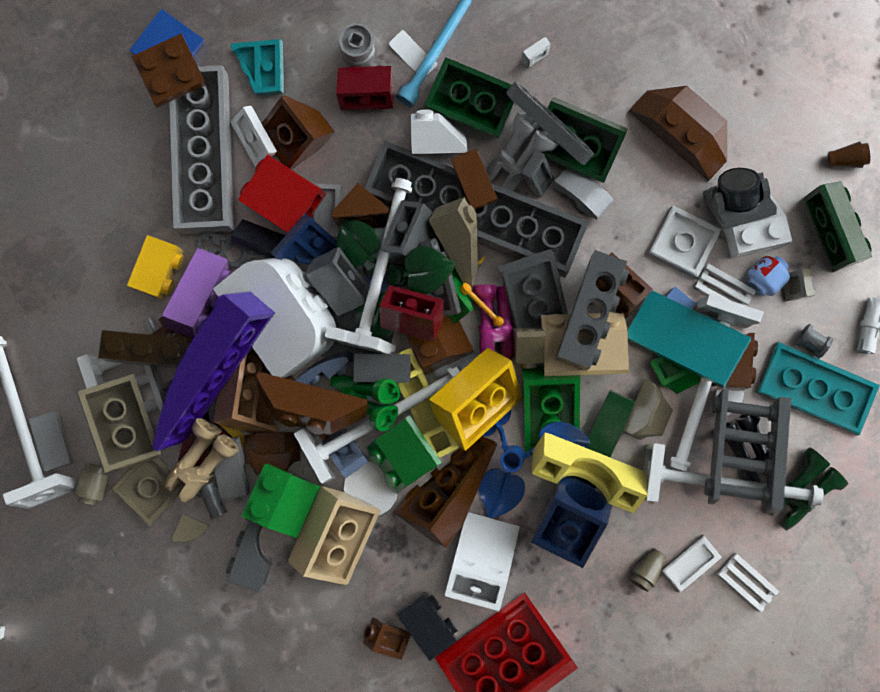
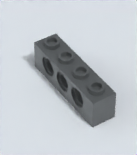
M597 250L593 252L555 360L586 371L590 369L591 365H597L601 350L597 349L600 338H606L611 323L606 322L609 312L614 313L619 303L620 297L615 296L619 286H624L629 271L625 270L627 261ZM596 280H606L610 286L609 291L602 292L598 290ZM587 306H597L600 309V317L591 318L586 312ZM578 332H588L591 336V343L589 345L579 343L577 339Z

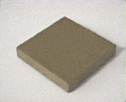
M159 457L130 467L110 489L150 527L178 499L179 493L186 484L182 481L173 491L167 490L164 484L172 468Z

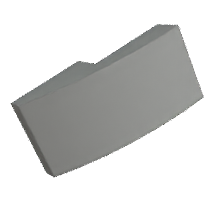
M567 168L554 181L555 189L576 201V208L596 220L614 203V199L592 178L570 168Z
M239 436L231 438L239 448L235 456L224 458L214 468L221 499L247 496L250 492L243 468L245 455Z

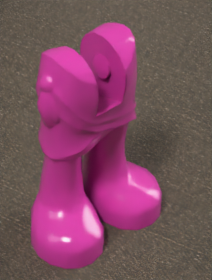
M491 284L473 285L472 292L492 312L495 297L497 298L498 316L504 319L502 326L494 327L493 319L480 308L481 325L478 326L480 354L487 348L495 351L494 341L499 342V354L512 360V357H514L513 325L504 287H497V285Z

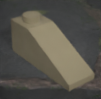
M465 197L435 208L429 222L447 255L456 263L455 269L462 282L468 283L472 288L478 276L477 216L474 208L468 205Z

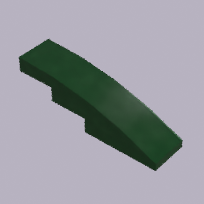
M609 390L587 435L590 441L587 449L611 457L635 404L634 400ZM571 476L596 488L593 483L584 478Z

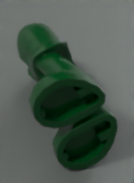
M809 447L803 454L806 465L786 486L804 489L823 471L825 472L816 486L823 489L824 496L834 489L841 491L849 483L838 470L829 467L831 464L822 455ZM784 497V506L787 504L791 510L780 520L779 525L787 531L798 524L815 507L809 506L806 500Z

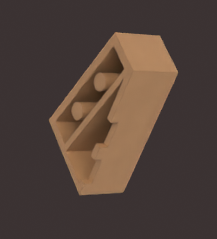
M251 347L217 396L213 423L251 434L278 432L277 423L273 422V415L258 391L256 380L257 372L269 375L271 373L253 347Z

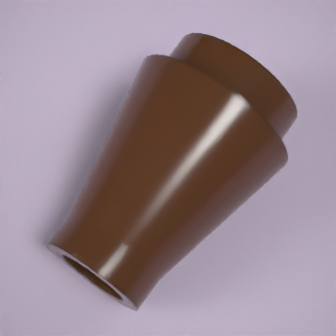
M860 141L834 151H828L827 154L829 167L863 168L864 165L870 164L871 161L868 143H861Z

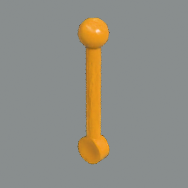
M463 283L460 286V291L464 295H468L493 319V324L496 327L502 326L504 319L496 316L471 291V286L468 283Z

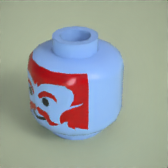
M764 256L748 271L750 279L748 284L760 296H773L789 281L790 275L787 270L789 266L779 256L775 258Z

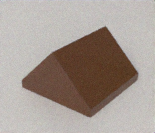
M359 183L354 186L332 211V218L338 228L343 220L349 219L361 221L371 228L386 227L389 216L388 207Z

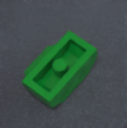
M662 357L648 362L661 387H668L676 394L701 381L700 376Z

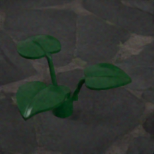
M349 219L343 220L340 223L337 247L342 250L354 267L364 265L367 259L371 263L376 264L377 259L372 255L380 249V240L375 230L369 225L358 220ZM419 246L407 254L405 264L393 265L391 262L387 263L386 279L391 286L409 285L413 292L428 294L437 290L445 283L456 263L431 247ZM386 291L379 296L370 328L371 336L384 339L393 333V330L381 327L379 306ZM365 304L355 309L357 328H359Z

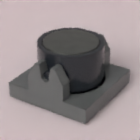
M732 168L724 171L719 176L718 187H710L709 190L703 191V199L724 230L777 214V206L770 198L769 182L767 178L764 179L763 172L756 173V171L749 168Z

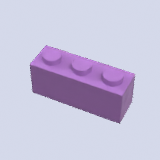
M197 248L162 314L164 328L194 339L198 333V325L208 317L207 315L214 301L218 298L213 288L231 274L228 259Z

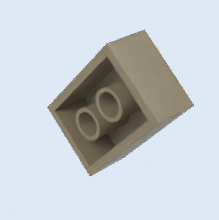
M134 374L77 391L105 476L161 456V451H155L152 448L155 434Z

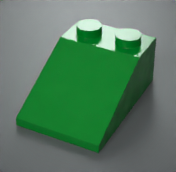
M543 366L522 368L524 452L537 445L540 440L541 429L550 423L565 422L580 429V375L544 376Z

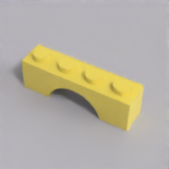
M411 347L398 353L411 355L410 383H397L404 399L428 386ZM430 398L410 408V411L419 430L438 458H441L459 449V447L435 418L429 402Z
M545 432L532 451V475L556 484L567 476L584 478L600 489L608 504L634 513L648 496L645 471Z

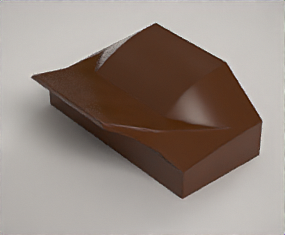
M268 432L244 435L245 463L253 468L256 475H260L265 463H270L288 471L294 462L301 461V446L294 435L296 432Z

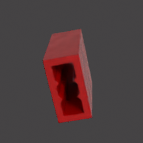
M267 154L265 159H262L257 164L255 174L251 180L246 182L241 188L238 201L288 233L305 213L312 217L327 194L321 188Z

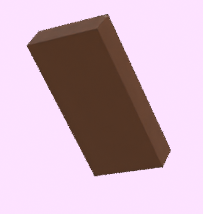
M477 148L451 158L468 204L474 210L497 201V196Z

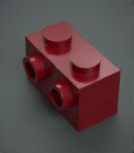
M392 66L338 67L336 96L340 110L393 109L395 82Z
M389 285L379 306L382 328L432 342L435 341L444 321L443 299Z

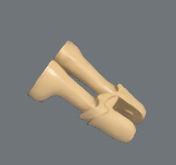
M197 418L192 425V431L197 436L193 445L184 457L172 467L164 484L167 490L173 491L183 481L186 485L179 493L178 499L184 503L191 500L209 482V479L214 475L210 473L224 458H232L239 450L234 440L227 435H220L221 430L217 426L201 418ZM214 441L213 448L200 466H194Z

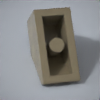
M513 328L514 362L520 363L521 368H537V363H544L545 330L542 328Z

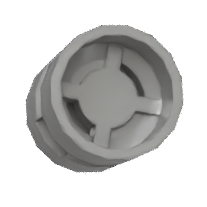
M350 23L345 26L338 38L344 62L349 67L370 66L376 55L371 30L361 23Z

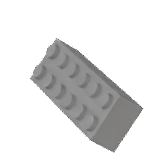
M223 65L199 66L206 85L169 102L173 229L180 235L202 234L204 232H234L229 76Z

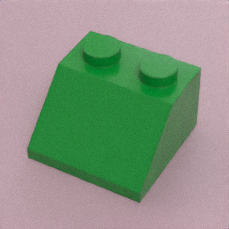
M411 416L402 420L366 447L371 461L380 467L384 473L386 483L396 493L442 463Z
M265 463L241 517L268 529L298 538L321 486L275 465Z

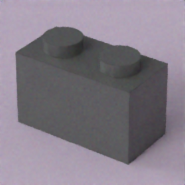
M339 247L312 260L306 276L310 284L319 291L328 303V306L338 316L365 304L370 287Z

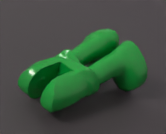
M333 375L331 377L330 386L341 389V393L366 400L367 395L380 402L368 401L367 415H370V425L378 431H387L391 428L398 416L399 410L397 406L390 405V403L396 402L400 397L399 388L394 380L381 378L375 383L353 382V377L347 375Z

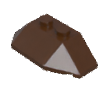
M688 86L647 90L629 110L632 115L706 180L709 181L727 162V120Z
M257 372L258 391L275 420L284 426H298L306 428L314 434L325 433L331 435L366 418L368 400Z

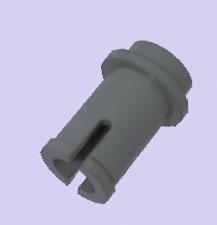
M213 482L202 487L199 490L200 495H198L199 498L202 497L211 520L227 513L217 492L218 486L215 487Z

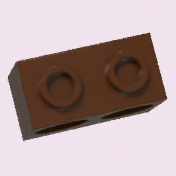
M613 252L609 254L611 256L617 257ZM626 265L625 270L629 271L624 286L618 287L615 295L620 297L616 311L624 313L625 319L653 290L652 287ZM596 280L598 290L602 292L609 291L610 286L606 280Z

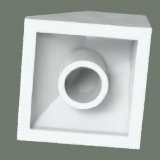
M419 110L416 114H411L412 154L467 152L466 132L439 113H433L432 110Z

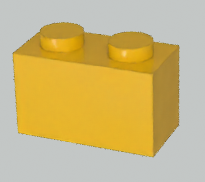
M147 235L127 286L164 301L166 295L169 296L173 290L174 280L172 279L175 271L180 270L183 264V250L174 244Z

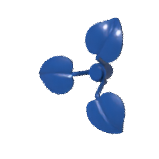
M511 410L482 435L485 437L491 436L497 429L502 443L501 448L504 450L500 458V464L504 470L500 468L488 470L485 472L479 486V494L489 518L506 514L522 500L525 493L524 480L520 476L511 475V473L518 471L522 467L525 458H529L534 449L532 448L524 452L519 446L507 445L504 429L501 425L509 421ZM565 422L550 423L540 431V439L546 432L584 448H588L590 445L588 437L580 429Z

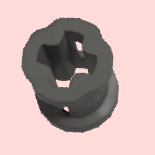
M807 324L797 337L795 344L805 346L815 353V357L820 359L830 348L833 338L823 336L813 329V325Z

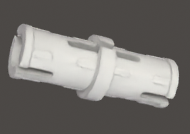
M869 297L864 320L860 322L862 329L857 351L875 354L880 331V298Z

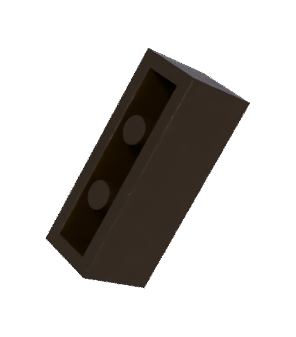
M102 330L98 358L106 362L178 368L192 341L179 337Z

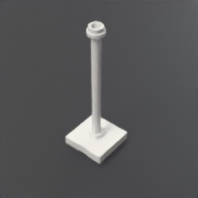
M396 178L395 183H392L391 188L395 190L381 246L401 201L405 199L406 193L412 192V182ZM379 250L359 328H356L355 332L327 326L326 338L343 345L380 354L395 353V345L380 338L372 337V332L370 331L390 253Z
M712 294L699 300L695 309L699 313L717 318L718 322L728 327L735 324L744 328L760 323L764 313L763 311ZM702 377L676 458H670V461H672L670 467L684 472L691 466L687 459L712 383Z
M0 336V378L32 478L30 484L5 493L3 497L8 506L30 509L75 491L78 482L75 478L57 473L49 477L43 476L4 353V349L8 345L3 340V337Z
M450 367L447 369L448 375L395 404L394 406H397L399 410L398 415L433 396L460 372L457 367L453 369ZM369 420L324 445L322 443L317 445L311 432L305 428L297 431L294 435L322 484L336 478L326 461L330 458L329 454L372 431L374 428L370 425Z
M656 443L646 445L643 471L646 472L648 496L645 500L658 502L660 484L664 480L705 486L706 479H710V475L666 469L663 465L665 445ZM721 477V483L756 489H763L767 485V483ZM811 485L810 489L785 486L784 497L806 500L809 506L813 507L821 505L823 502V489L818 488L816 485Z

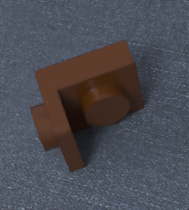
M373 617L370 624L365 628L363 644L374 652L402 660L411 634L408 630L383 623Z

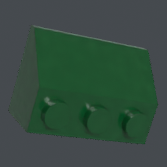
M445 57L426 99L424 108L499 139L516 103L506 94V91L512 84Z
M553 97L548 109L593 151L594 155L583 165L560 144L553 151H543L541 153L551 161L604 183L628 128Z
M841 181L822 184L803 198L832 272L858 264L872 257L870 253L872 250L871 244L864 237L860 228V217L853 211L850 204V193Z

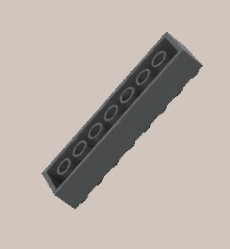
M387 141L383 143L365 186L367 191L390 208L395 193L391 186L392 183H395L396 178L412 182V192L406 193L405 201L424 203L432 212H434L435 208L465 197L466 199L454 168L420 154H412V151ZM492 184L497 201L475 210L477 216V243L519 260L552 249L559 276L565 278L569 273L589 222Z

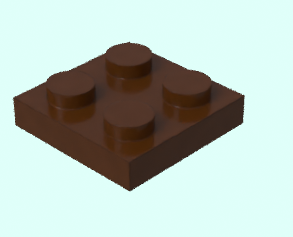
M182 33L132 56L157 108L206 85Z

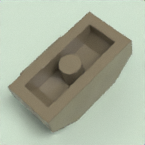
M646 380L643 382L623 429L624 432L633 438L642 440L646 437L662 436L673 409L667 403L662 390L657 385Z

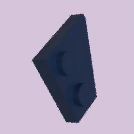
M305 213L273 249L271 254L280 260L286 258L295 260L297 263L308 264L313 259L337 248V240Z

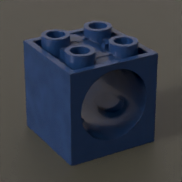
M564 477L558 482L539 517L531 543L583 568L608 525L612 505L608 504L600 490L574 477Z

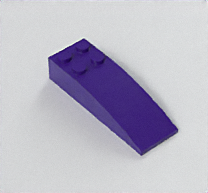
M252 292L231 293L219 296L212 305L213 310L210 315L198 325V333L182 358L167 392L152 447L155 451H160L186 441L193 432L192 425L197 418H203L274 316L275 312Z

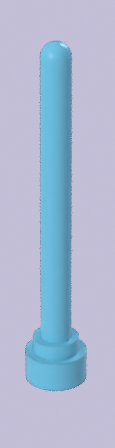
M471 0L459 1L410 83L400 87L395 96L401 103L414 107L419 99L418 94L420 91L418 89L465 14L471 4Z

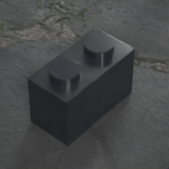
M424 591L398 610L397 616L428 660L431 661L457 641L455 633L458 632V629L449 617L446 619L442 617L438 611L442 607L434 595L431 594L428 597Z

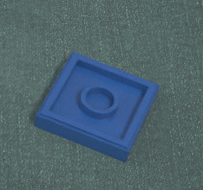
M161 9L129 51L136 55L182 33L194 57L205 41L198 34Z

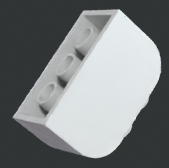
M270 258L247 262L213 288L218 297L223 294L252 292L275 312L252 346L273 376L286 378L300 372L328 351L334 343V340L325 337L327 326L336 328L335 320L327 309L328 303L311 286L306 273L301 271L289 259Z

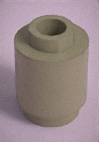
M86 463L85 468L81 469L74 495L79 496L78 502L95 505L96 500L102 501L109 475H104L102 466Z

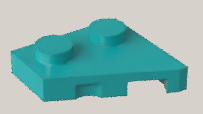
M280 39L231 43V49L236 54L241 64L240 66L245 75H247L249 83L257 96L284 94L283 42Z

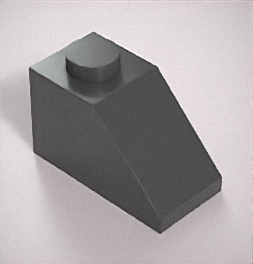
M402 200L380 250L406 256L412 249L421 246V242L432 239L435 231L429 219L433 212L424 203Z

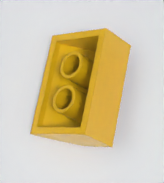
M487 348L429 399V402L438 422L460 448L466 451L523 398L512 361Z

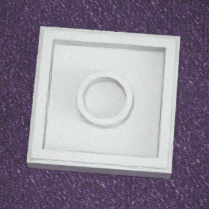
M673 205L648 255L697 278L722 229Z

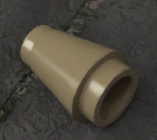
M652 548L631 571L632 575L629 580L640 589L649 592L651 587H655L667 557L659 550Z

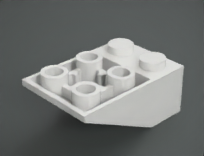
M468 512L462 526L444 596L500 611L520 526Z

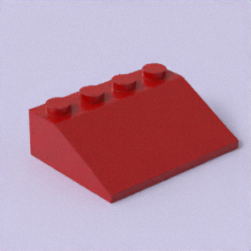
M525 592L435 657L456 692H546L578 669Z

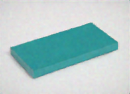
M653 290L645 299L627 330L629 341L722 388L727 384L751 342V337Z
M776 342L756 393L775 401L779 397L791 398V408L859 436L880 385L783 343Z

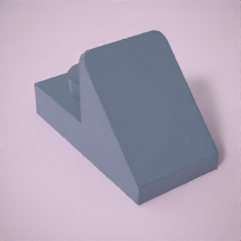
M344 428L331 434L326 441L322 440L323 445L346 433L348 430ZM355 440L329 454L345 479L368 462L366 455Z

